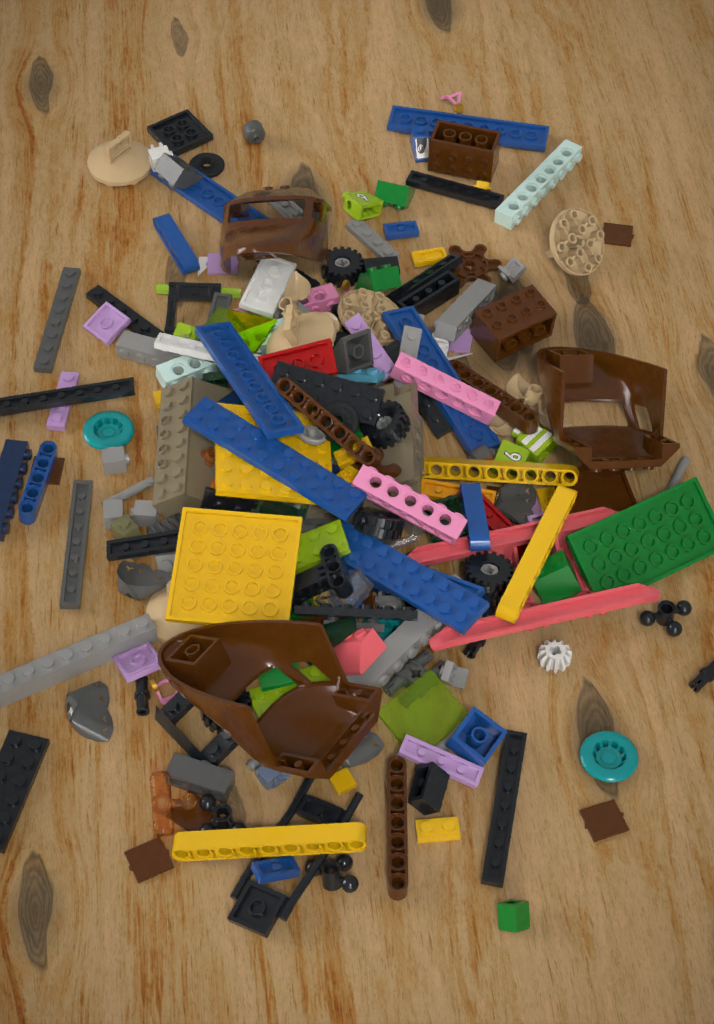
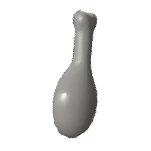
M304 426V433L296 434L303 442L309 445L317 446L326 441L324 432L315 426Z

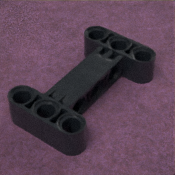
M327 544L321 549V564L296 575L292 607L330 589H333L340 599H346L352 595L354 589L345 559L334 544Z

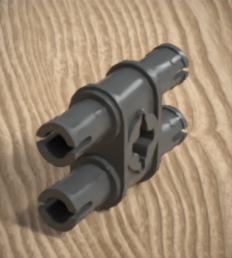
M424 649L415 659L408 660L407 664L398 673L395 672L394 678L383 687V691L386 695L390 692L388 696L393 697L399 689L406 687L408 691L398 699V702L401 706L405 704L404 709H408L413 702L423 698L425 693L437 685L438 679L441 678L439 673L443 661H439L430 671H427L424 667L434 657L430 651L428 652L427 649Z

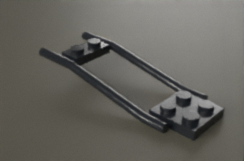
M305 778L291 805L277 826H287L295 814L317 824L348 823L363 795L355 792L347 809L344 810L341 807L307 795L315 779ZM318 854L290 897L250 880L253 875L251 870L252 862L261 861L265 857L253 858L230 895L232 899L236 900V903L227 917L228 921L268 938L278 918L287 922L296 903L329 854Z

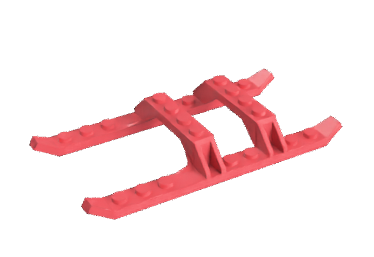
M606 507L569 514L552 547V554L563 550L571 560L582 592L568 599L537 605L530 593L515 624L492 615L479 618L465 635L446 626L431 637L428 642L431 649L436 652L462 644L524 630L534 631L538 627L547 628L548 625L582 617L592 618V615L595 614L605 615L609 611L657 602L661 595L657 588L640 583L600 592H593L588 589L565 540V536L619 512ZM540 520L489 531L491 549L485 551H488L489 554H492L493 551L497 552L496 555L498 556L500 554L505 555L504 559L509 558L510 564L513 563L516 570L520 562L517 546L529 544ZM465 536L460 537L455 546L446 541L418 546L406 556L424 566L470 557L472 554L476 555V552L484 554V551L470 552L468 537Z

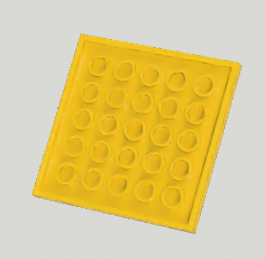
M218 403L260 429L244 405ZM294 411L304 426H315L318 428L301 411ZM296 434L276 438L332 472L330 441L326 440L323 444L314 446L306 444ZM215 443V496L317 505Z
M183 507L166 609V622L212 625L246 620H290L303 518Z

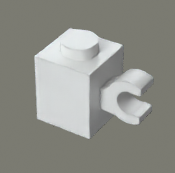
M161 142L159 147L155 148L151 144V149H148V159L153 172H156L154 167L163 153L173 156L172 151L168 150L167 145L163 146Z

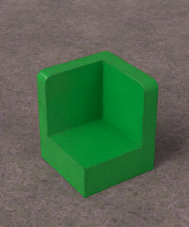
M509 899L497 903L498 927L500 931L518 933L530 928L529 901Z

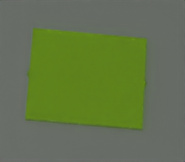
M217 307L205 325L230 321L250 351L256 354L276 325L277 319ZM196 336V337H195V340H196V341H200V339L198 338V336Z
M430 669L379 711V718L401 744L405 735L408 734L436 746L459 726L468 712Z

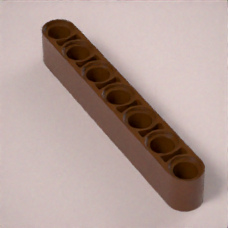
M449 360L463 383L501 401L496 415L525 434L530 435L538 431V415L536 411L460 361Z
M282 377L277 381L276 389L282 396L360 463L374 468L379 466L381 462L379 453L303 388L287 377ZM290 383V388L285 391V386ZM303 395V401L298 403V398ZM317 407V412L312 415V409ZM331 418L330 425L325 426L326 420ZM345 430L344 437L339 439V433ZM359 442L358 449L353 450V445ZM373 454L372 461L367 463L368 455Z
M392 756L387 763L388 895L396 901L403 900L408 892L406 760L401 756ZM394 806H400L401 808L396 809V808H393V807H394ZM400 825L401 828H394L393 826ZM394 845H400V846H402V847H401V848H395V847H393V846H394ZM396 864H398V865H401L402 867H401V868H395V867H393V866L396 865ZM394 885H401L402 888L397 889V888H394L393 886H394Z

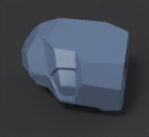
M262 765L255 770L256 777L267 790L276 788L292 775L275 771Z

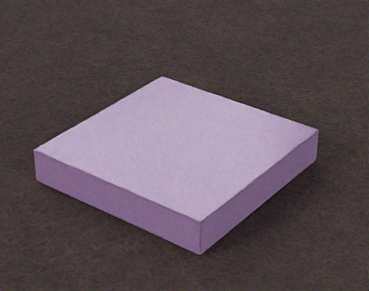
M106 301L88 319L83 328L106 346H109L132 321Z
M150 642L112 657L114 665L127 683L161 669L158 663V653Z

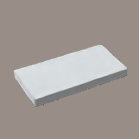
M281 258L260 260L239 303V308L273 318L284 295L287 282L297 268V263Z

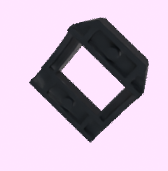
M169 282L165 333L169 335L174 334L177 322L178 301L211 302L212 304L214 293H221V283Z
M179 692L161 710L156 706L155 720L194 759L206 760L212 765L218 766L238 746L222 730L200 751L175 725L194 707Z

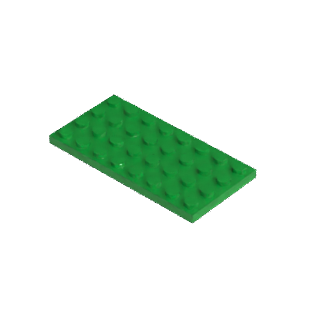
M696 476L565 536V540L590 591L600 592L636 583L648 586L714 554V513Z

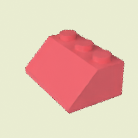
M374 628L338 630L331 635L330 639L345 675H362L387 648Z

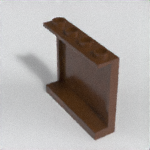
M580 466L577 467L579 477L576 484L565 486L578 491L569 514L600 507L620 512L637 504L626 477L625 468H621L617 472L608 471V469H602L601 472H591L587 467ZM551 472V478H554L556 475L554 472ZM571 472L565 473L568 479L575 477Z

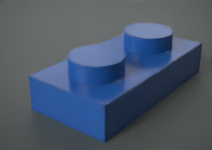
M416 220L383 224L386 240L419 237Z
M293 856L255 861L251 864V870L259 884L299 877L301 872Z

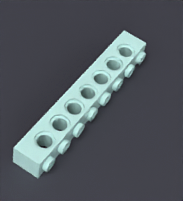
M565 139L495 209L494 222L509 230H512L515 225L517 226L521 219L527 216L530 210L536 207L539 201L545 198L547 193L554 189L560 180H563L566 173L570 172L574 165L581 161L583 156L581 154L582 146Z
M284 317L239 335L252 353L258 355L267 354L266 345L274 330L284 322ZM187 355L156 365V377L162 388L192 376L195 379L209 378L221 371L215 362Z

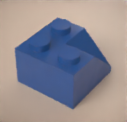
M473 706L448 739L445 746L459 757L483 767L508 731Z

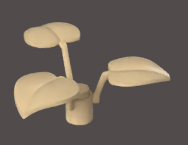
M294 271L289 278L284 297L279 302V308L283 311L281 313L283 317L286 312V305L294 304L298 313L302 314L303 312L298 309V300H305L311 292L310 282L297 271ZM321 312L332 319L337 333L340 329L338 318L330 312Z
M519 373L515 374L508 381L505 389L506 392L516 399L524 401L525 405L534 406L538 403V411L541 415L539 422L545 429L551 431L547 409L544 408L542 411L543 399L540 398L543 392L542 387L538 384H529ZM496 414L489 423L490 429L501 436H511L512 431L516 428ZM564 416L563 427H571L572 423Z

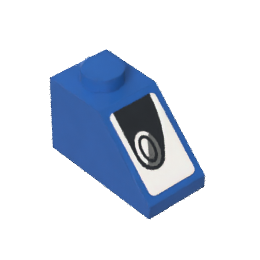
M427 125L411 127L410 143L415 163L428 162L430 137Z

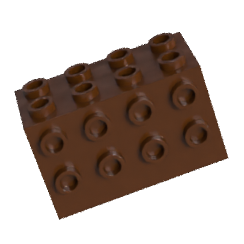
M437 120L429 140L428 171L491 183L499 162L501 132Z
M532 284L521 288L513 294H508L498 301L495 300L485 307L478 308L474 312L470 334L495 363L551 336L557 312Z

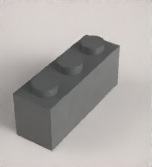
M174 753L165 772V779L167 785L186 791L190 790L201 796L209 794L216 801L226 804L235 784V772L228 767L212 765L209 761H200L187 754Z

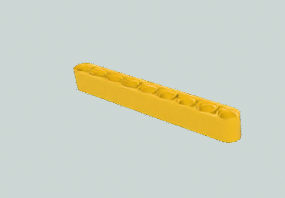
M424 456L425 476L421 478L573 486L578 480L579 470L576 466L567 464ZM433 465L441 466L442 471H436ZM452 466H458L461 471H453ZM471 467H477L479 473H473ZM496 468L498 474H492L489 469ZM508 470H516L517 475H510ZM528 470H533V471H535V472H536V476H534V477L529 476V475L527 474V471H528ZM552 471L556 476L550 478L546 475V472ZM571 472L575 477L568 479L565 473Z
M562 485L557 486L498 604L495 617L513 624L516 623L574 505L578 491Z
M361 822L184 831L174 835L172 858L184 862L362 852L367 848V826Z

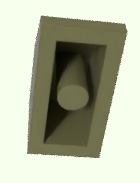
M128 514L110 523L114 539L142 535L139 527ZM136 557V558H132V559H133V561H136V560H138V559L141 558V557Z

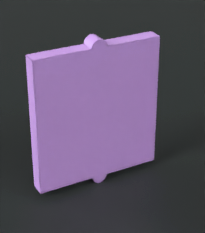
M208 253V262H206L208 275L227 274L221 268L220 253ZM237 255L231 257V274H238L239 261H237Z
M466 329L455 342L449 341L448 351L454 354H469L473 336L470 334L471 329Z

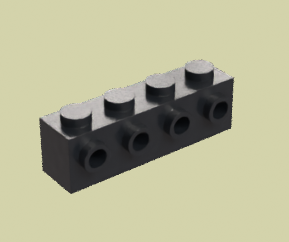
M447 270L397 301L398 308L413 305L419 314L426 315L459 294L460 278L450 270Z

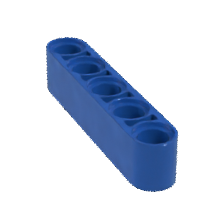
M170 213L153 218L156 232L182 275L199 271L198 259Z
M52 441L41 443L18 507L19 520L22 524L30 525L37 519L57 461V446Z
M480 483L460 484L463 514L465 519L468 520L466 531L470 552L490 550V534Z

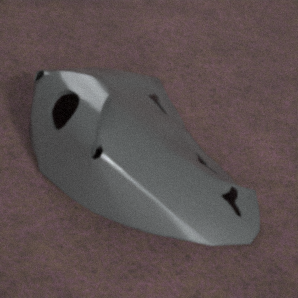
M506 483L498 489L495 497V506L518 525L527 523L526 518L523 516L528 514L527 516L534 515L532 507L536 503L533 484Z
M122 561L117 568L118 591L135 600H144L163 589L172 578L167 572L162 570L152 571L148 565L143 563L136 564Z
M97 681L68 693L65 701L66 718L72 728L81 736L97 742H107L114 728L112 717L107 709L110 702L108 687L101 681ZM107 727V730L105 731L106 735L104 736V733L101 730H104Z
M369 731L366 735L367 737L363 738L341 767L351 768L359 766L378 756L384 748L381 738L376 733ZM372 740H374L375 743L378 744L379 746H373V741H372Z

